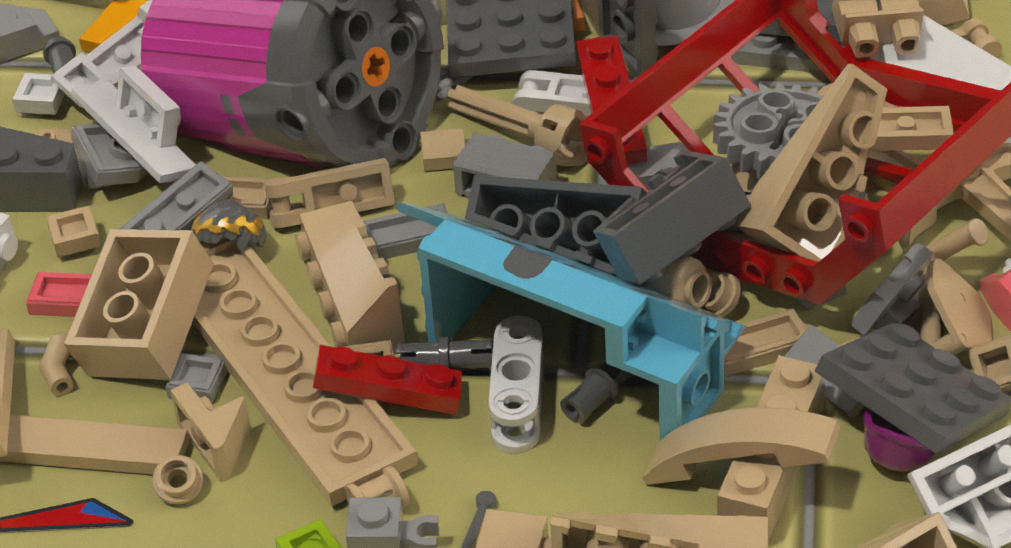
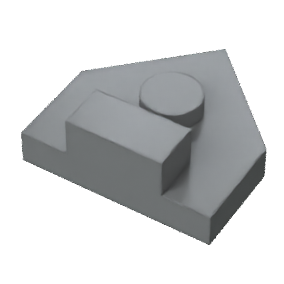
M0 3V64L44 49L48 40L59 36L57 28L45 10Z
M100 124L72 126L71 140L77 150V160L81 176L88 189L109 187V185L136 183L148 173Z
M920 242L918 244L915 243L905 254L904 258L906 259L887 278L885 277L853 318L851 326L865 336L874 327L880 329L893 322L906 324L921 306L912 297L925 282L921 277L927 270L932 252Z

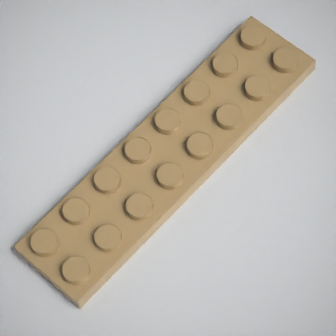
M226 238L221 239L216 244L208 243L203 245L202 247L214 264L192 323L218 358L223 359L227 370L331 507L346 500L344 488L351 483L359 486L383 475L382 470L390 465L399 474L417 466L418 456L416 449L376 400L313 388L320 345H331L250 245L247 244L244 250L239 251L236 241Z

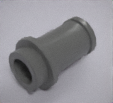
M61 36L48 40L43 50L44 60L51 65L53 74L76 55L75 45L70 40Z

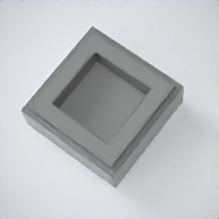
M181 353L171 380H168L165 386L167 397L172 399L170 390L188 382L199 398L206 396L213 405L228 372L225 362L219 358Z

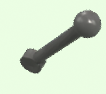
M481 491L476 495L477 511L461 548H472L482 525L486 509H494L496 507V496L493 492Z

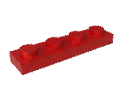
M618 35L576 41L577 58L591 114L630 84ZM640 129L623 143L627 164L647 162V147L643 131Z

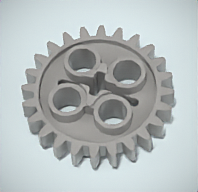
M777 82L775 89H769L764 84H758V92L742 88L741 97L730 94L728 103L721 102L719 104V112L714 114L713 143L718 144L717 153L727 154L726 159L729 164L740 162V172L742 173L752 169L757 170L756 178L761 179L823 96L817 95L818 87L814 86L808 91H802L800 83H795L792 89H785L781 82Z

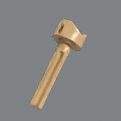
M457 85L455 90L450 89L448 91L447 97L450 98L447 105L448 108L533 138L534 145L542 146L546 150L556 153V164L563 167L578 166L587 161L579 123L587 118L582 111L559 103L552 105L542 115ZM572 140L578 142L576 145L577 149L569 146Z

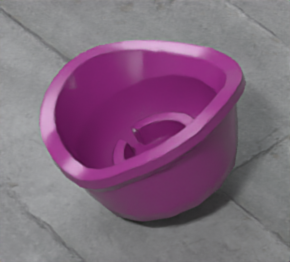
M866 407L864 413L865 450L878 464L897 472H912L925 466L936 453Z

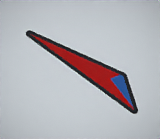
M89 498L0 517V532L130 526L133 520L101 501Z

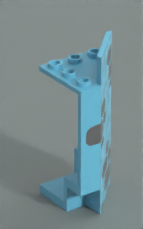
M397 201L398 212L437 226L431 235L423 238L417 252V258L420 261L421 293L424 297L425 328L428 333V342H439L440 337H450L452 339L495 288L499 286L604 327L606 364L659 384L660 441L674 429L705 416L723 393L724 356L747 326L632 282L619 279L611 274L461 217Z

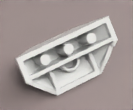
M1011 425L907 474L926 514L940 512L949 532L980 548H999L1011 542Z

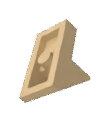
M188 382L170 390L177 424L182 429H188L191 443L219 481L224 482L230 479L250 432L251 425L246 399L243 396L238 397L214 409L210 400L206 396L199 398Z

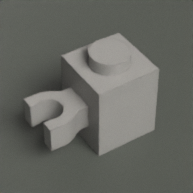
M401 497L349 499L346 528L347 548H438L437 537L423 538L424 536H439L438 515H423L410 521H404Z

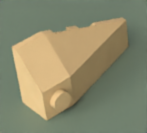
M847 64L758 181L748 198L751 206L740 213L739 219L734 226L761 244L818 262L844 241L845 236L838 199L843 194L858 198L859 191L865 192L868 176H863L868 150L876 142L887 88L855 65Z

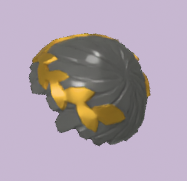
M222 200L210 205L197 216L191 227L199 242L204 241L209 244H216L223 238L235 240L239 251L244 250L247 244L263 247L267 238L265 225L261 218L252 210L232 200Z

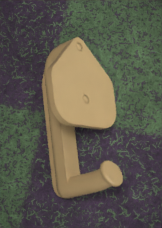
M978 218L970 220L967 225L926 246L932 252V256L927 270L921 277L925 282L914 295V300L921 304L914 314V329L919 333L922 340L935 349L945 350L953 355L992 341V320L985 301L971 285L944 262L945 259L971 245L982 246L986 243L988 231L983 221ZM943 321L949 334L941 338V322Z

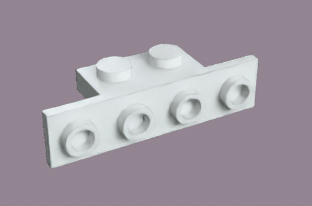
M136 65L120 68L118 89L110 81L72 88L71 96L159 183L174 182L196 165L175 145L177 129L181 122L180 107Z

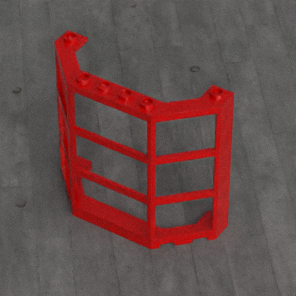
M735 0L581 121L579 126L588 162L608 185L642 187L647 193L649 190L627 166L623 143L656 116L666 124L689 151L714 155L670 105L717 67L741 93L742 88L758 92V87L730 57L775 20L832 83L835 82L847 64H853L887 88L885 101L897 107L949 106L953 131L956 132L914 170L867 157L864 168L865 173L898 181L899 183L877 203L843 194L838 199L845 240L819 262L722 231L714 232L702 240L701 248L689 255L699 259L707 269L719 273L728 272L738 279L821 305L891 248L1011 136V82L1002 90H997L865 57L857 58L849 44L843 48L826 30L830 23L819 12L817 0Z

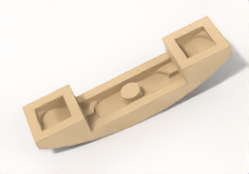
M743 408L713 413L685 423L658 442L643 479L646 485L690 480L699 462L768 453L775 454L781 468L829 462L841 427L837 419L786 408Z

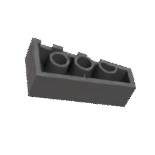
M474 175L465 219L618 277L593 231L626 200L635 198L637 202L647 192L642 187Z

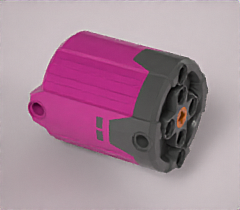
M153 0L143 26L140 70L180 107L181 122L177 129V136L204 139L220 144L225 148L253 155L287 159L296 163L331 168L385 158L390 168L401 160L409 159L414 154L421 139L420 132L426 131L428 127L426 121L435 101L440 78L441 50L444 49L440 26L443 15L441 7L436 0Z

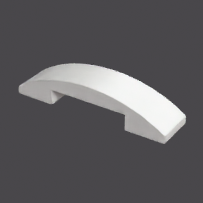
M148 0L139 7L137 17L86 56L82 52L52 74L50 80L80 108L82 106L71 96L72 88L110 81L117 88L120 68L136 65L139 69L141 68L140 51L143 26L153 0Z

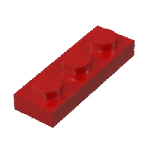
M320 345L313 388L456 415L460 402L462 371L449 369L439 364L427 365L401 360L391 355L379 356L358 352L343 346L331 347Z

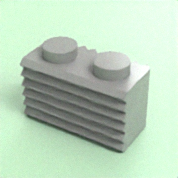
M473 132L472 138H469L468 143H465V147L461 150V154H458L457 160L454 159L455 192L459 196L464 194L469 198L474 175L557 181L556 153L548 151L542 146H527L507 141L501 136L495 135L490 137Z

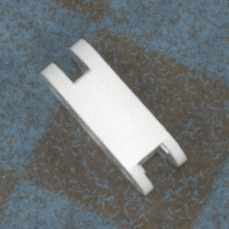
M519 315L506 318L496 326L494 332L488 401L492 442L497 449L512 454L524 453L532 449L539 441L541 430L545 367L543 334L541 325L536 320L527 316ZM524 336L522 339H514L513 337ZM512 429H521L522 431H524V433L519 436H510L507 434L508 431Z

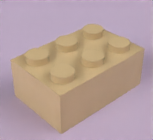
M110 229L64 343V346L87 376L171 380L214 264L193 231Z

